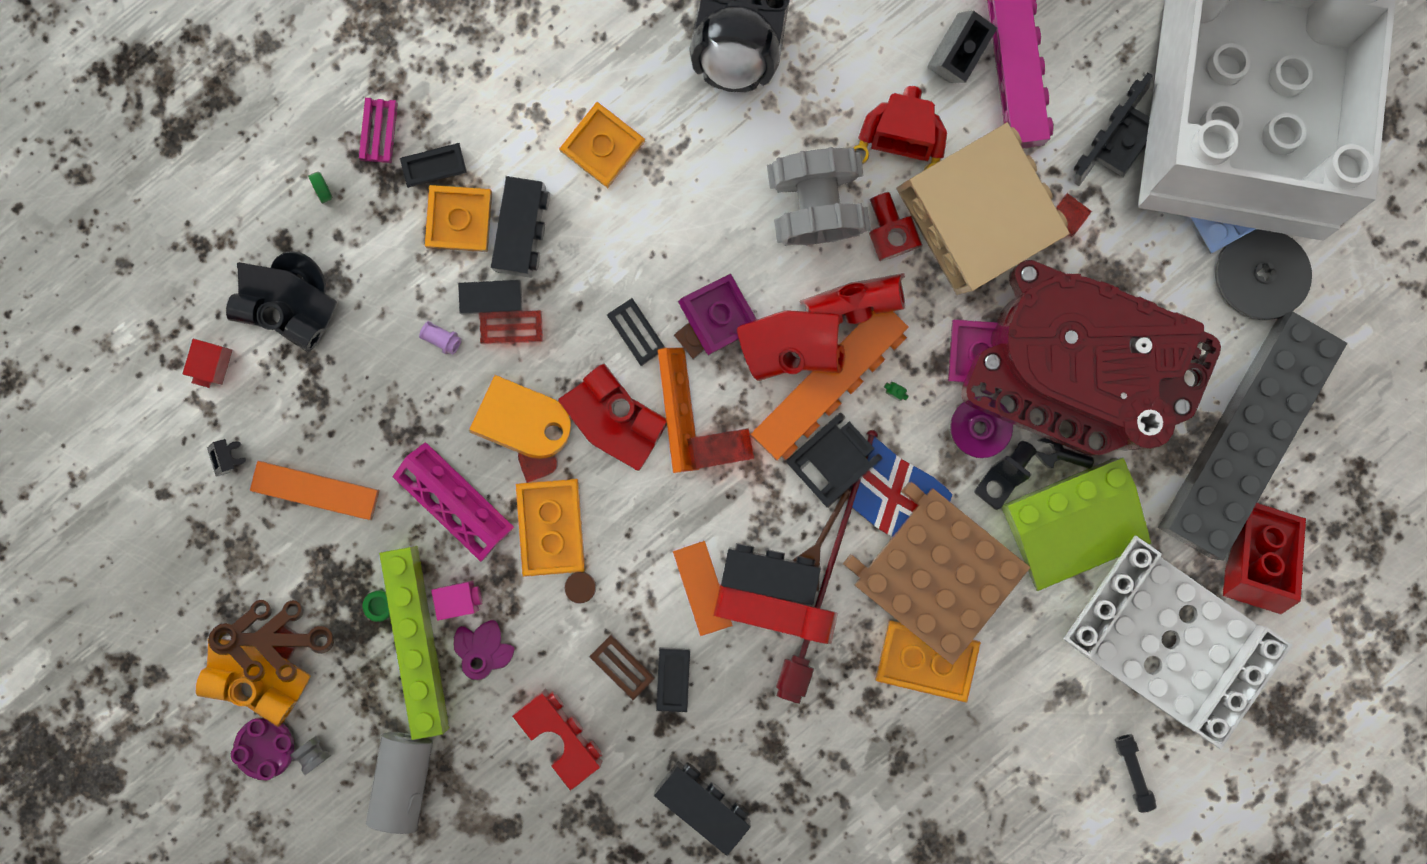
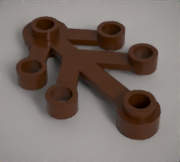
M257 600L252 604L251 609L235 623H224L213 628L209 634L208 643L215 653L219 655L230 654L244 669L245 677L251 682L260 681L265 675V669L260 662L252 661L240 646H254L275 668L276 675L282 682H291L296 678L297 669L291 662L285 661L273 647H310L313 652L323 654L333 647L334 637L331 631L324 626H317L311 629L308 634L276 633L289 621H297L303 615V608L300 603L291 600L286 602L282 611L257 632L243 633L256 620H266L272 613L268 602ZM259 606H266V612L261 615L256 614V609ZM290 607H298V612L295 615L287 614ZM223 636H231L228 644L222 645L220 643ZM318 638H327L326 644L324 646H317L316 641ZM252 667L260 668L256 676L249 675V670ZM285 667L292 668L291 674L287 677L281 676V671Z

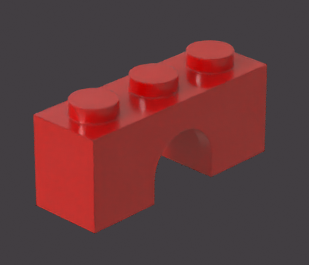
M545 688L517 710L512 717L531 741L544 732H553L562 738L564 753L554 760L551 767L571 791L601 767L603 761L600 757L603 755L593 741L588 743L582 736L583 728L573 716L568 718L561 709L564 707V704L558 695L553 691L549 693Z

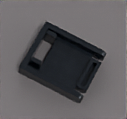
M842 413L835 416L786 460L787 464L827 508L883 459L879 453L870 461L866 459L874 451V447L850 421L841 429L837 427L846 418ZM810 462L829 482L821 491L802 471Z

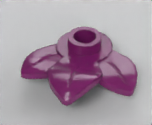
M495 620L483 623L474 633L468 628L460 626L454 636V651L462 659L463 673L472 680L485 679L492 670L504 668L509 664L514 654L515 648L513 646L501 644V631ZM481 659L483 661L482 667L480 669H473L471 667L473 660Z

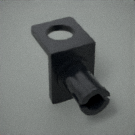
M1020 441L1011 456H1005L991 466L974 490V493L995 510H999L1015 487L1030 478L1031 473L1025 467L1037 453L1035 447L1029 442ZM995 481L1001 486L1002 494L999 498H993L988 494L987 484L989 482Z

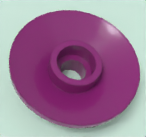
M977 396V397H975L974 399H977V398H980V397H987V396ZM963 402L957 407L952 416L950 430L954 443L962 452L975 458H988L997 455L1008 445L1013 433V424L970 407ZM1000 402L1001 409L1009 413L1007 408ZM977 422H982L985 426V430L981 434L977 433L974 429Z

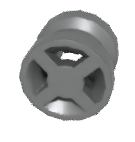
M317 736L290 755L294 761H299L304 775L331 756L328 751L322 750L319 746L320 740Z

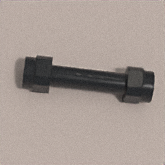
M1127 734L1117 737L1115 739L1118 754L1124 757L1136 793L1133 795V799L1138 812L1144 813L1156 809L1157 805L1154 794L1151 790L1147 789L1136 756V752L1139 749L1133 735Z

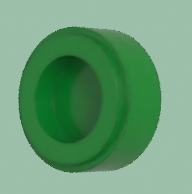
M317 171L308 175L320 202L323 204L332 200V194L321 172Z
M376 590L369 593L362 605L365 616L375 622H381L390 618L386 591Z

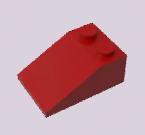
M1256 503L1231 548L1225 568L1223 596L1278 614H1283L1301 602L1306 518Z

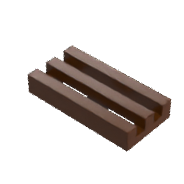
M612 634L589 656L632 700L655 679V676ZM610 644L646 678L643 682L608 648ZM602 652L637 686L635 690L599 656Z

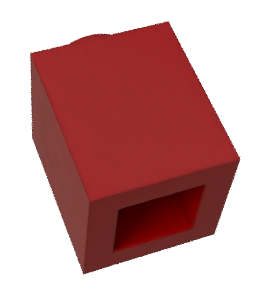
M193 338L182 374L193 377L191 383L210 388L211 383L223 385L233 349Z

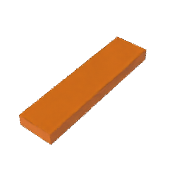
M658 349L673 473L699 470L685 349Z
M257 461L250 487L252 492L367 520L373 519L380 491L263 461Z

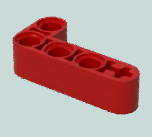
M720 585L713 616L798 636L814 642L831 644L838 613Z

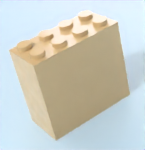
M1008 122L896 188L956 295L974 291L1070 234L1067 229L1068 222L1065 215L1055 208L1051 200L1053 198L1051 190L1045 183H1041L1036 174L1037 166L1031 156L1025 154L1020 145L1022 140L1015 128L1010 127Z

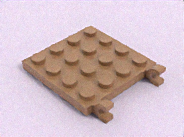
M908 482L901 492L918 505L868 568L851 554L843 562V565L859 577L854 586L953 665L1031 567L935 489L932 488L926 495L914 483Z

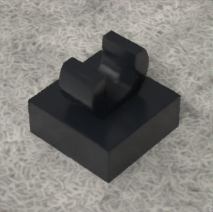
M226 439L212 442L207 447L216 477L230 473L234 467H238L246 461L245 457L234 459L231 456V450L239 448L241 446L240 442L235 441L227 445Z

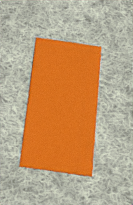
M705 541L673 551L700 636L733 626L731 620L713 616L720 586Z

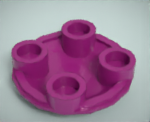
M255 718L238 731L231 751V760L247 776L257 780H270L282 774L291 764L292 758L290 755L294 752V739L290 730L283 723L277 727L264 718Z

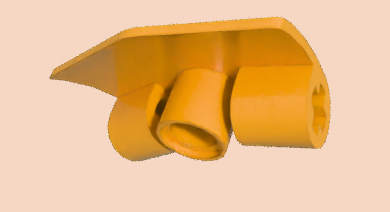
M221 639L220 641L222 645H226L230 642V640ZM208 643L207 667L202 669L198 676L196 695L229 701L237 706H246L277 727L281 726L304 691L311 677L310 674L294 665L297 669L296 678L291 682H282L277 677L275 668L254 646H240L252 661L260 662L265 669V675L260 681L251 682L245 677L244 669L230 654L219 655L210 648ZM252 667L249 670V675L256 676L260 668ZM285 667L281 671V676H289L292 668ZM243 683L249 684L252 688V696L250 698L246 697L242 692Z

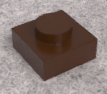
M690 323L674 334V337L693 360L705 351Z

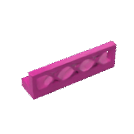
M426 442L407 455L392 476L480 562L514 528ZM407 469L416 476L417 483L413 482L405 474ZM429 492L438 498L439 504H436L431 499ZM452 514H455L461 520L462 525H458L453 520ZM474 535L478 536L487 545L484 549L475 541Z

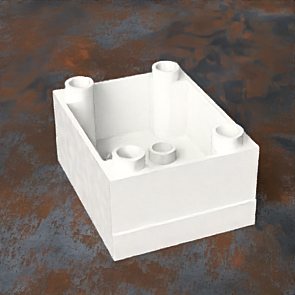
M1165 0L1138 208L1324 241L1339 230L1343 223L1375 201L1396 0Z

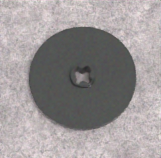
M1255 229L1224 248L1217 263L1216 277L1222 296L1233 309L1253 319L1272 320L1283 317L1286 313L1294 311L1302 304L1311 287L1312 268L1307 254L1293 238L1283 233ZM1262 268L1264 272H1270L1271 275L1266 281L1263 276H1258L1257 274Z

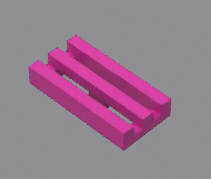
M365 97L359 150L360 160L392 163L398 107L396 100H372V98ZM373 107H376L372 153L368 154ZM384 108H387V128L384 156L379 155L383 112Z

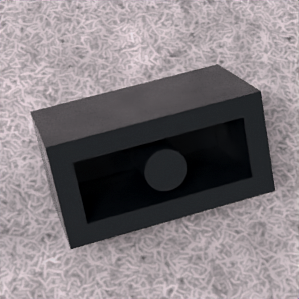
M975 11L958 13L927 67L950 83H966L995 34L997 27Z

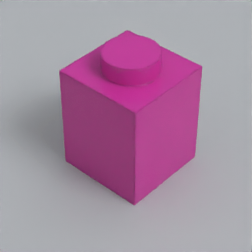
M473 580L431 590L437 621L476 613L479 611L478 605H482L479 586L474 587Z

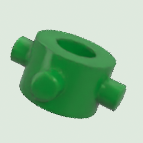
M892 381L890 384L888 382L885 383L886 394L898 401L908 399L907 389Z

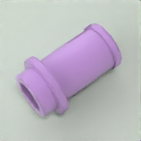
M430 321L423 325L419 334L420 339L441 348L444 354H455L461 344V338L458 337L456 332L450 333L432 324Z

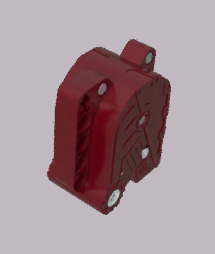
M1025 260L1015 266L1009 274V282L1016 297L1000 312L996 329H994L991 335L992 347L976 355L961 391L963 401L970 407L1085 455H1103L1116 449L1123 451L1151 449L1167 443L1174 433L1175 425L1185 422L1194 416L1220 355L1221 345L1217 337L1205 332L1203 323L1178 312L1174 313L1157 306L1154 302L1130 295L1106 282H1099L1081 276V274H1065L1037 261ZM1201 343H1202V349H1203L1204 351H1206L1205 354H1203V355H1201V351H1202V350L1197 347L1198 344H1201ZM1187 370L1191 371L1195 377L1193 386H1189L1185 382L1184 375ZM980 385L982 393L988 396L995 395L992 399L987 397L974 399L975 393L971 389ZM1004 396H1008L1013 400L1014 408L1010 413H1006L1001 409L1000 401ZM1034 408L1040 410L1043 415V420L1038 426L1030 420V412ZM1064 420L1072 426V433L1067 438L1062 436L1059 431L1060 424ZM1092 433L1098 434L1101 438V445L1097 450H1094L1089 445V437Z

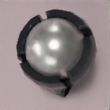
M699 0L689 48L693 70L698 75L703 73L705 82L711 86L728 92H749L755 90L759 83L762 86L769 83L779 66L790 0Z

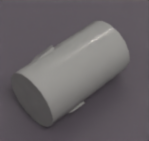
M388 732L381 735L366 819L368 827L381 832L409 834L417 831L433 744L431 739L421 738L412 740L411 734Z

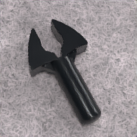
M1044 437L1037 440L1038 442L1051 445L1052 449L1056 451V453L1049 455L1039 451L1035 454L1048 468H1054V464L1058 460L1088 469L1094 464V458L1066 449L1063 445Z

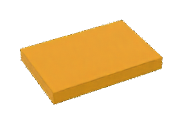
M578 479L516 484L523 577L585 572Z
M889 620L875 681L967 703L981 642L972 640L952 665L900 622Z

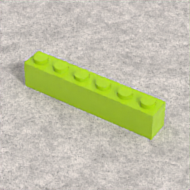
M418 546L381 552L379 555L411 739L443 735L450 727Z

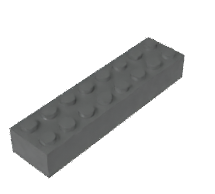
M1295 312L1286 313L1283 317L1277 318L1158 528L1207 557L1224 561L1348 343Z

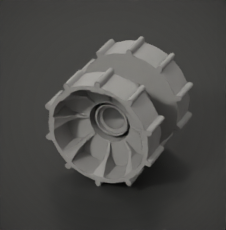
M829 147L826 149L800 151V153L776 158V161L767 165L770 189L775 188L777 193L797 192L800 210L784 213L780 218L774 219L777 243L782 242L784 246H807L836 242L857 237L866 231H871L868 207H863L862 203L841 204L839 199L838 186L852 183L858 177H863L861 155L856 153L854 148Z

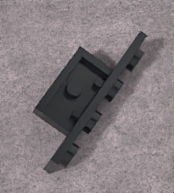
M1147 72L1142 81L1135 80L1127 93V96L1130 98L1124 106L1119 104L1109 118V121L1112 123L1106 132L1102 129L1098 132L1091 144L1094 148L1089 156L1083 154L1074 167L1076 172L1075 184L1081 185L1096 162L1124 177L1146 146L1150 117L1135 109V107L1149 89L1153 77L1152 74Z

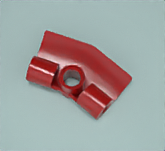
M901 273L851 282L800 300L799 302L800 305L806 306L807 312L839 314V324L843 323V314L846 322L849 324L862 323L872 317L871 307H873L875 314L905 309V298L901 283L902 278H905V274Z
M786 310L740 325L737 328V334L752 376L757 381H762L784 373L798 374L802 370L841 373L844 367L845 349L843 345H838L840 315ZM792 352L796 353L800 358L795 357Z
M605 363L592 370L584 377L581 384L558 399L561 406L592 445L637 471L642 468L667 426V420L664 416L629 396ZM621 400L628 401L630 405L629 413L624 417H618L614 412L615 404Z

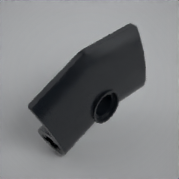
M238 262V293H234L229 297L226 306L227 319L229 321L260 326L267 330H275L301 349L310 352L324 334L336 308L337 301L290 271ZM275 308L280 313V319L278 323L273 318V311Z

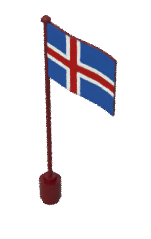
M869 430L866 435H869L867 441L874 447V451L866 459L870 461L878 453L883 459L852 487L814 606L816 608H821L852 508L874 527L893 537L918 506L901 492L908 482L914 483L926 495L933 488L949 502L952 498V493L937 479L899 458L877 439L878 433L875 430ZM804 639L799 656L792 655L791 660L784 659L776 684V688H778L777 697L800 704L802 697H806L814 672V668L809 666L810 660L805 659L810 640Z

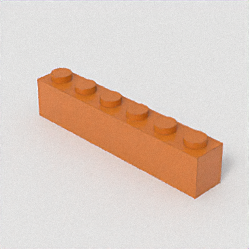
M873 310L872 317L860 323L839 344L843 345L845 349V361L842 372L812 371L750 434L776 461L780 457L787 460L798 448L795 442L802 435L808 438L820 426L816 421L824 413L830 416L842 404L838 398L846 390L852 394L864 382L860 376L867 369L874 372L885 360L882 354L889 347L895 350L907 338L903 333L909 326L893 311L875 314Z

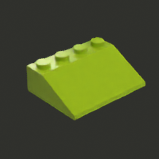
M1124 457L1112 458L1090 469L1007 502L1001 507L1022 558L1031 567L1028 572L1036 591H1040L1120 557L1134 536L1139 537L1147 544H1152L1137 488Z

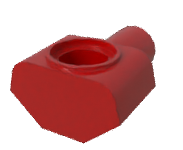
M890 192L879 194L870 199L880 227L870 231L869 235L879 261L897 257L923 246L912 216L899 218ZM891 232L899 233L903 237V245H892L888 240V235Z

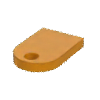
M494 375L469 431L474 435L525 456L542 459L551 457L564 448L570 436L571 425L568 413L555 399ZM550 426H558L563 434L558 440H550L545 436L546 429Z

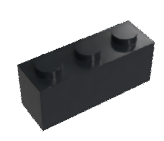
M506 176L491 268L495 272L532 278L533 270H538L540 252H536L538 240H543L545 222H541L543 210H548L550 192L546 191V186L543 182Z
M736 543L735 548L729 547L721 586L813 605L821 567L815 565L816 560L812 558L797 556V560L794 561L784 559L785 553L767 549L766 554L754 552V546Z
M678 761L657 786L654 797L728 856L751 827V821L748 818L749 812L739 803L735 802L732 805L723 798L726 794L716 784L711 782L708 785L699 778L701 773L688 762L683 765Z

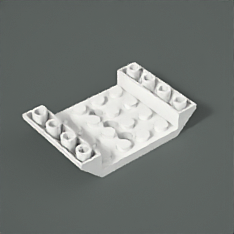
M1134 536L1063 639L1081 654L1175 720L1219 749H1222L1293 645L1269 628L1257 625L1161 557L1162 553L1139 537ZM1185 605H1190L1194 611L1193 618L1188 622H1183L1179 616L1180 609ZM1172 630L1176 635V642L1172 647L1167 648L1162 644V636L1166 631ZM1155 656L1159 661V667L1155 672L1147 673L1144 668V662L1148 657Z

